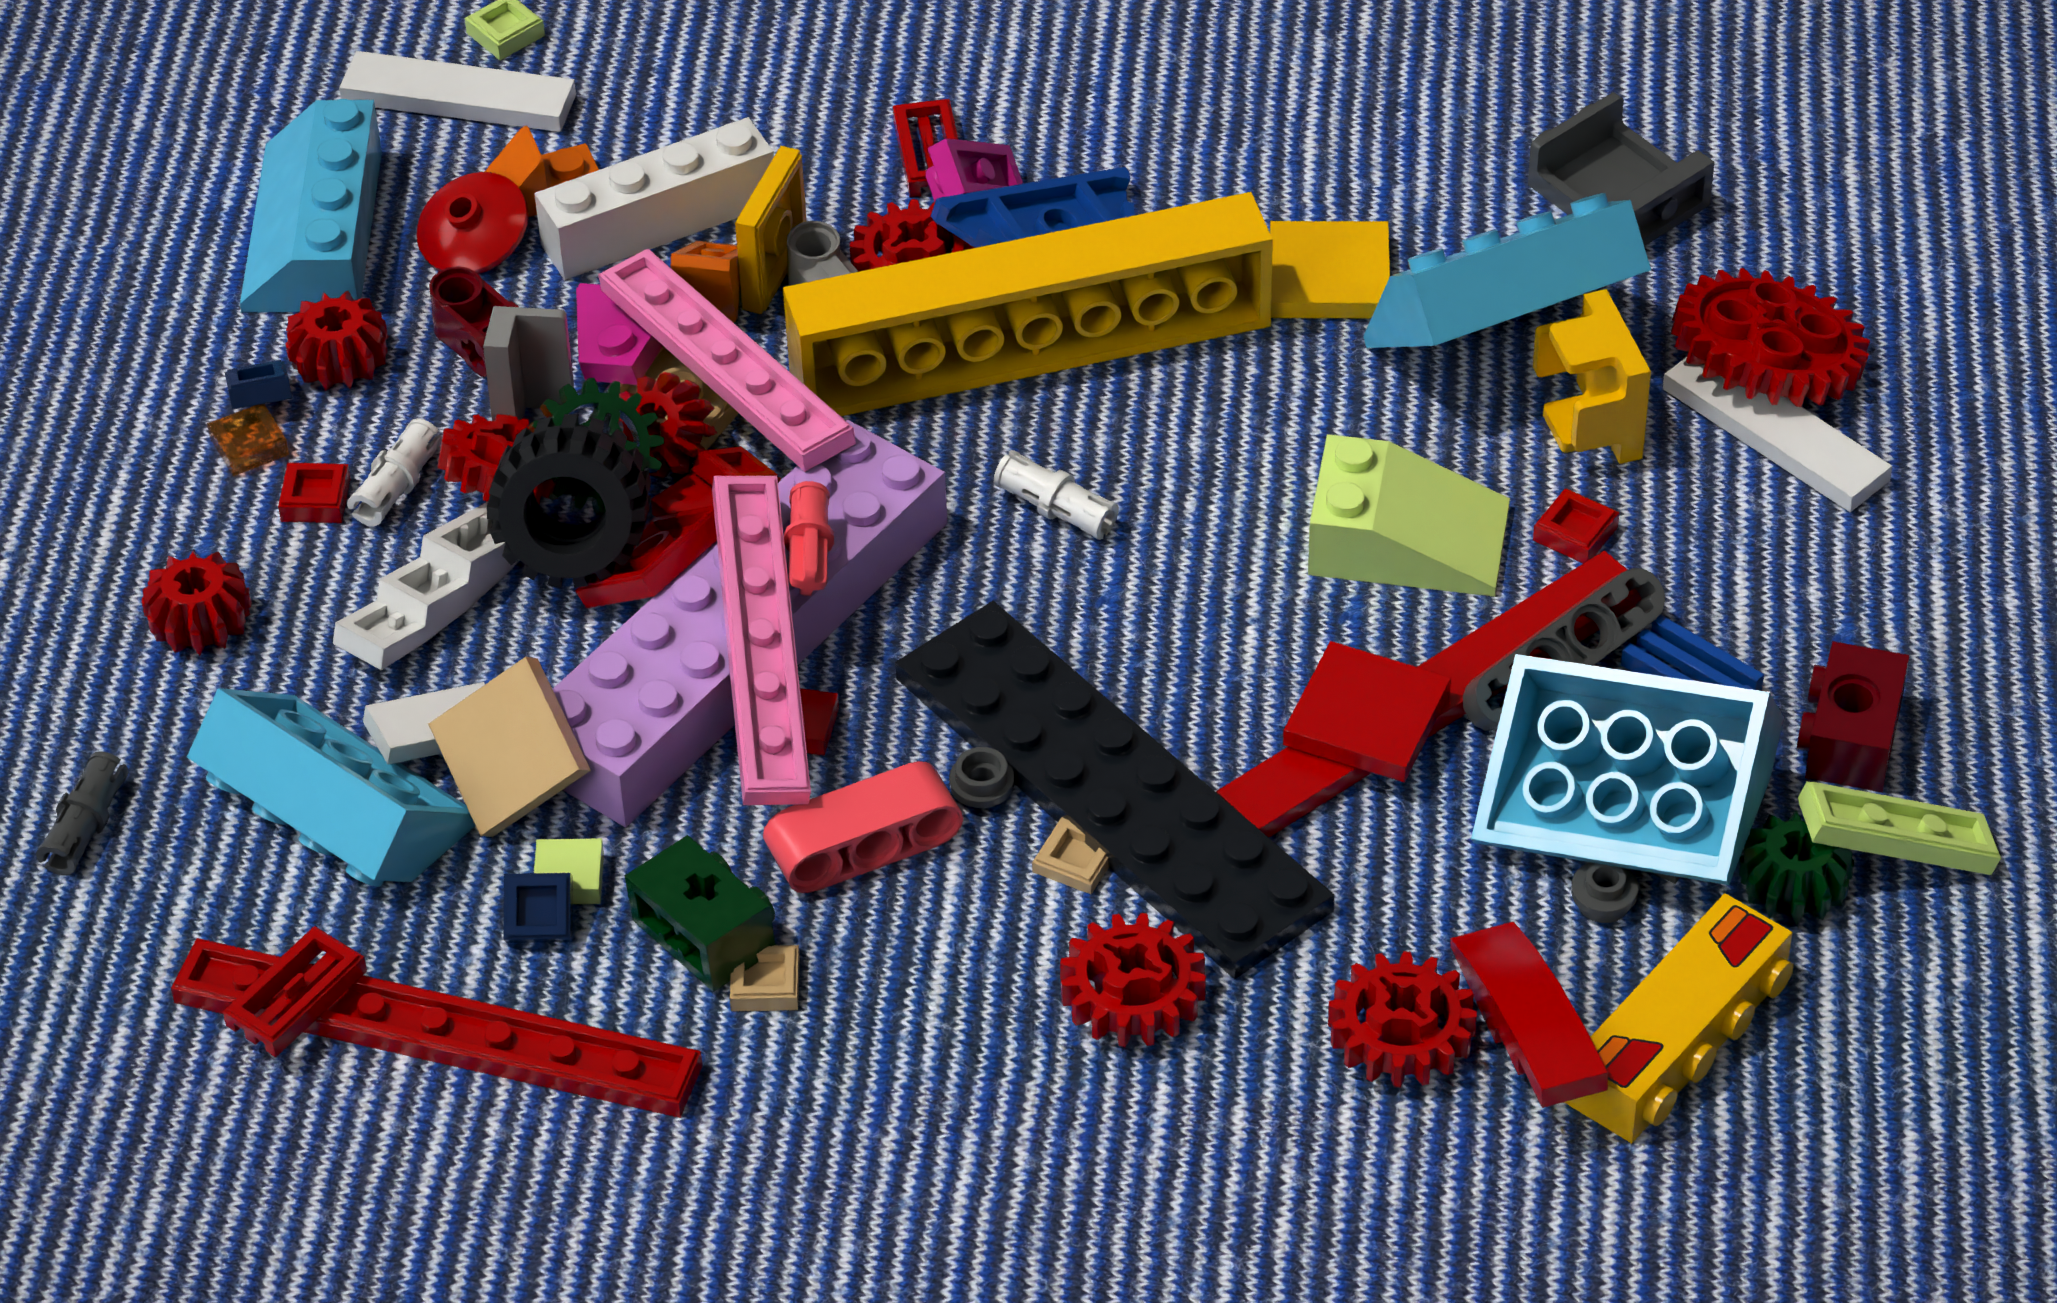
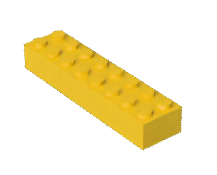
M1252 192L786 286L783 287L789 372L838 415L845 416L1271 327L1273 239Z

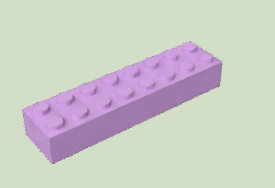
M846 420V422L854 428L855 445L806 472L799 466H796L778 483L783 536L786 528L790 525L791 505L789 503V496L792 487L804 481H814L824 485L830 492L828 525L834 532V545L828 552L827 585L823 590H813L811 596H804L799 593V588L790 585V552L785 547L797 666L947 525L945 472L850 420ZM717 541L656 596L651 598L552 689L591 769L590 772L570 784L563 791L625 828L735 725Z

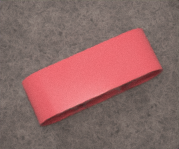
M917 761L809 799V804L787 807L768 821L764 827L763 838L791 889L799 893H810L944 844L955 836L961 828L963 815L935 767L928 762Z

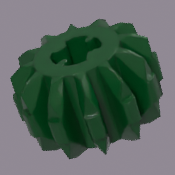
M1795 810L1787 822L1769 814L1766 823L1763 824V829L1753 828L1750 830L1744 845V854L1740 856L1738 873L1741 876L1740 883L1746 885L1749 904H1766L1765 908L1769 919L1781 912L1791 914L1797 925L1804 916V913H1809L1820 920H1824L1827 912L1830 910V906H1842L1843 899L1848 895L1849 879H1852L1854 859H1852V851L1846 848L1813 843L1806 822L1801 820L1797 810Z

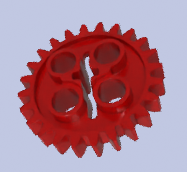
M1744 268L1739 269L1737 278L1732 277L1724 270H1718L1715 280L1708 276L1700 275L1697 285L1688 283L1684 295L1680 294L1672 318L1674 322L1671 329V334L1678 336L1675 345L1676 349L1689 351L1686 362L1693 365L1705 364L1702 374L1704 378L1721 376L1725 379L1723 389L1730 390L1739 385L1745 388L1746 398L1752 400L1758 393H1763L1767 395L1772 405H1777L1780 397H1788L1796 407H1802L1805 397H1808L1820 406L1824 405L1827 395L1840 400L1845 389L1853 391L1858 379L1862 377L1869 356L1867 349L1870 340L1862 337L1864 325L1851 322L1854 313L1852 310L1834 309L1837 301L1836 297L1818 298L1815 296L1816 286L1809 285L1803 289L1795 287L1794 278L1791 276H1787L1782 282L1774 281L1770 272L1766 270L1762 272L1760 278H1753Z

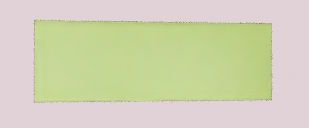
M1806 781L1797 798L1813 843L1992 875L2001 860L1985 815L1982 813Z

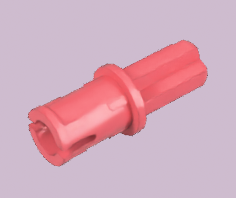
M804 481L792 487L789 496V503L791 505L790 525L784 532V545L790 552L789 583L792 587L799 588V593L804 596H811L813 590H823L826 587L828 552L834 545V532L828 525L830 492L824 485L814 481Z

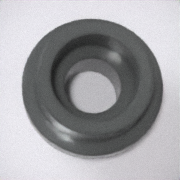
M989 747L971 748L963 752L953 765L949 774L950 790L952 795L966 806L974 808L993 807L1004 802L1011 795L1014 789V772L999 751Z
M1589 862L1575 872L1572 878L1571 895L1580 912L1585 917L1599 923H1611L1623 918L1635 905L1638 897V881L1630 869Z

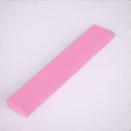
M646 249L598 274L603 293L804 472L856 444L854 428L651 250Z
M714 476L712 495L743 805L809 804L811 787L777 476Z

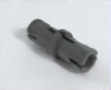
M103 751L91 754L75 788L70 794L66 792L61 797L56 807L58 817L36 853L37 860L41 863L45 862L50 852H52L49 861L44 866L47 870L59 875L74 873L95 831L99 834L105 828L109 820L108 808L129 773L128 767L123 764L118 767L115 774H112L121 761L117 756Z

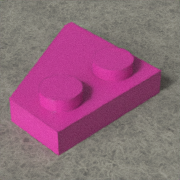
M580 283L576 288L578 361L585 381L588 378H595L596 382L612 383L617 381L620 384L637 385V378L645 375L663 345L603 293L600 284Z

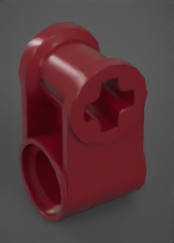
M460 266L448 267L435 274L429 284L434 334L441 342L448 345L462 357L475 373L486 377L483 345L493 306H519L505 299L486 283L477 272L470 268Z

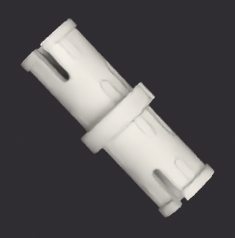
M413 419L406 426V429L392 448L387 452L382 450L371 463V473L368 475V478L347 500L348 509H355L359 502L362 501L352 513L355 519L367 526H377L385 518V515L392 508L398 497L403 492L408 494L419 482V472L422 470V467L441 447L442 435L435 436L428 443L439 431L436 426L424 419Z
M1010 450L1009 455L1005 454L997 466L994 474L995 486L1029 501V503L1037 506V511L1040 515L1048 519L1058 517L1079 527L1099 540L1103 539L1104 534L1107 535L1117 519L1118 504L1084 489L1075 483L1073 475L1063 470L1053 472L1032 462V460L1015 450Z

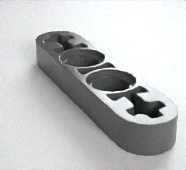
M1631 568L1603 583L1469 682L1463 694V708L1468 719L1475 726L1485 731H1497L1504 700L1500 703V708L1494 710L1488 707L1486 700L1490 698L1492 691L1509 683L1515 654L1530 656L1533 649H1538L1546 652L1552 660L1592 666L1653 622L1662 613L1665 604V593L1660 581L1653 573L1645 569ZM1635 589L1639 593L1641 600L1637 602L1636 607L1616 617L1609 608L1617 605L1628 596L1629 591ZM1579 616H1586L1592 619L1598 626L1600 641L1595 649H1589L1577 640L1574 625Z

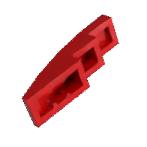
M1514 921L1450 938V947L1469 988L1472 989L1473 997L1494 1042H1503L1518 1075L1526 1073L1542 1108L1608 1090V1071L1580 1017L1540 953Z

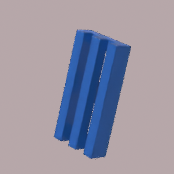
M1661 614L1652 622V629L1650 631L1644 628L1637 635L1635 646L1629 643L1622 649L1621 665L1632 672L1759 691L1763 688V673ZM1653 653L1654 655L1658 656L1659 658H1661V659L1665 660L1666 662L1670 663L1671 665L1677 667L1678 669H1680V672L1677 671L1676 669L1670 667L1669 665L1665 664L1664 662L1658 660L1657 658L1653 657V656L1650 655V654Z

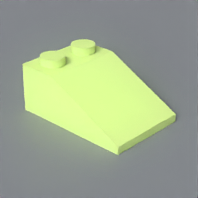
M1327 434L1309 523L1308 575L1495 597L1510 498L1390 441Z

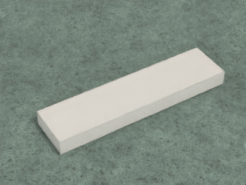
M362 51L355 52L339 87L341 99L374 100L375 108L518 127L527 125L533 129L561 132L576 96L575 79Z
M1687 357L1664 374L1663 390L1849 512H1852L1890 482L1892 465L1803 407H1796L1787 397H1780L1778 404L1772 405L1767 395L1763 393H1758L1752 400L1746 398L1745 388L1739 385L1733 389L1725 390L1723 389L1724 378L1721 376L1704 378L1702 374L1705 364H1688L1686 362Z

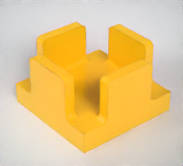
M1607 289L1583 294V306L1580 316L1540 325L1535 330L1533 369L1538 377H1545L1563 372L1577 374L1576 382L1583 393L1582 395L1545 403L1543 417L1562 452H1583L1610 446L1619 464L1643 459L1651 370Z

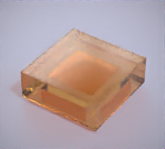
M265 404L255 405L207 423L210 439L232 476L289 455L287 440Z

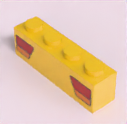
M1724 893L1590 1036L1608 1071V1090L1564 1103L1631 1144L1650 1123L1654 1126L1660 1125L1673 1109L1677 1094L1690 1080L1694 1083L1699 1082L1711 1068L1717 1050L1728 1038L1737 1040L1743 1035L1753 1019L1755 1008L1765 997L1775 998L1785 988L1793 972V963L1789 961L1792 931Z

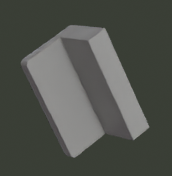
M493 306L483 345L492 421H495L497 414L517 416L518 420L524 417L526 407L539 408L547 399L563 405L560 400L559 390L567 384L574 388L566 312L561 309Z

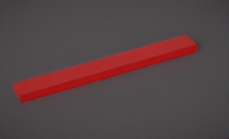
M1604 550L1417 666L1451 677L1450 694L1428 737L1466 714L1463 708V694L1466 686L1473 678L1603 583L1627 571V569ZM1634 589L1629 591L1625 599L1609 609L1617 617L1636 607L1635 605L1641 600V597ZM1579 616L1574 625L1575 635L1579 642L1599 631L1597 624L1586 616ZM1533 649L1530 653L1532 657L1552 659L1542 650ZM1508 684L1492 691L1490 698L1505 690ZM1286 747L1223 786L1216 793L1267 837H1271L1372 772Z
M197 938L171 987L174 1003L223 1014V1011L269 969L280 956ZM309 963L300 973H306L314 964ZM364 975L303 1031L304 1033L681 1118L703 1066L702 1054L699 1050ZM283 989L264 1005L255 1016L259 1017L284 993Z

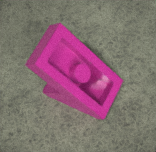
M946 138L928 148L934 166L927 169L926 179L934 202L937 198L1023 184L1010 145Z

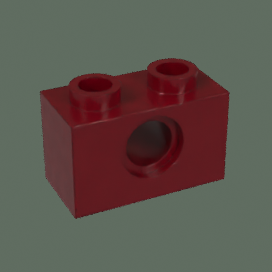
M1832 641L1827 667L1814 665L1807 702L1818 704L1816 713L1804 711L1799 730L1797 750L1808 752L1805 778L1883 793L1904 694L1910 655Z

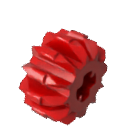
M349 291L344 292L339 298H330L323 292L321 301L317 303L301 301L300 312L288 317V326L286 328L288 342L285 343L287 357L292 362L293 369L298 370V373L301 374L304 383H312L319 380L325 391L335 383H344L351 390L354 379L373 380L375 367L386 364V354L388 352L386 339L388 338L385 320L382 319L381 312L376 311L372 306L370 298L354 300Z
M668 372L660 373L657 380L648 376L637 378V393L642 396V399L636 410L640 416L655 412L658 418L647 427L649 435L664 437V444L659 448L651 450L649 456L656 458L662 463L660 470L656 473H649L650 476L657 478L667 477L670 470L680 475L690 473V456L697 458L698 453L705 450L700 444L702 437H711L718 433L714 426L703 422L715 408L710 401L699 399L701 392L699 385L689 380L680 382L677 375ZM625 391L620 393L619 397L626 401L634 394ZM619 418L618 424L620 427H623L622 432L627 436L628 441L634 442L629 428Z
M194 549L188 559L181 561L168 556L166 569L150 570L148 586L142 589V607L144 616L148 620L149 629L154 634L156 642L167 641L174 653L192 646L200 656L204 647L211 644L225 649L228 635L244 634L245 618L251 615L250 607L252 606L249 588L245 584L244 574L239 570L237 563H226L219 551L205 559L200 558Z

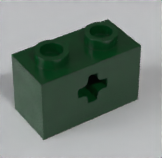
M688 835L624 875L632 920L713 992L730 982L731 973L734 972L736 967L744 963L745 971L759 962L757 953L768 946L776 945L772 921L775 919V911L765 893L756 886L749 888L732 873L728 863L719 853L715 851L708 853Z

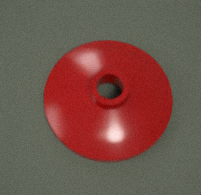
M477 172L458 177L440 188L422 210L417 224V244L426 261L438 271L448 267L460 266L470 268L478 274L486 272L507 259L520 244L526 232L529 218L526 199L513 181L500 174Z

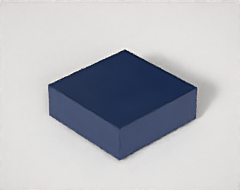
M276 360L233 368L225 372L232 410L292 399L284 361Z
M504 874L503 940L506 943L572 942V874Z

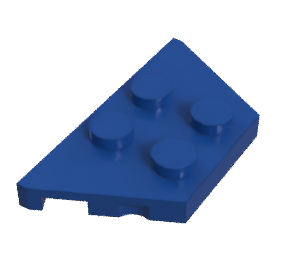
M1126 167L937 198L931 217L937 224L974 248L1134 216L1135 212L1133 202H1128L1126 190L1130 182V172Z

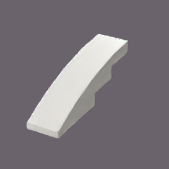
M488 502L425 534L422 539L421 554L418 559L379 579L376 601L335 622L333 644L370 665L383 670L427 642L473 606L520 561L518 560L513 565H510L502 556L506 543H494L490 534L494 520L487 519Z

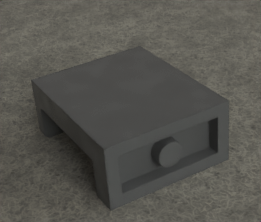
M1612 92L1596 103L1585 106L1579 113L1556 127L1543 131L1532 141L1530 146L1528 186L1567 215L1573 213L1570 203L1600 193H1606L1608 202L1631 200L1645 246L1710 206L1715 162L1699 150L1679 162H1675L1623 123L1624 99L1615 92Z

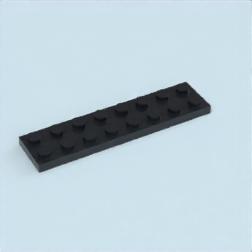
M995 601L989 602L895 662L896 679L973 748L989 747L999 751L1005 757L1007 764L1012 767L1014 784L1055 821L1059 822L1061 817L1074 824L1085 834V844L1094 852L1100 848L1106 853L1109 868L1162 916L1173 921L1174 926L1184 935L1190 933L1194 937V944L1234 980L1334 912L1335 894Z

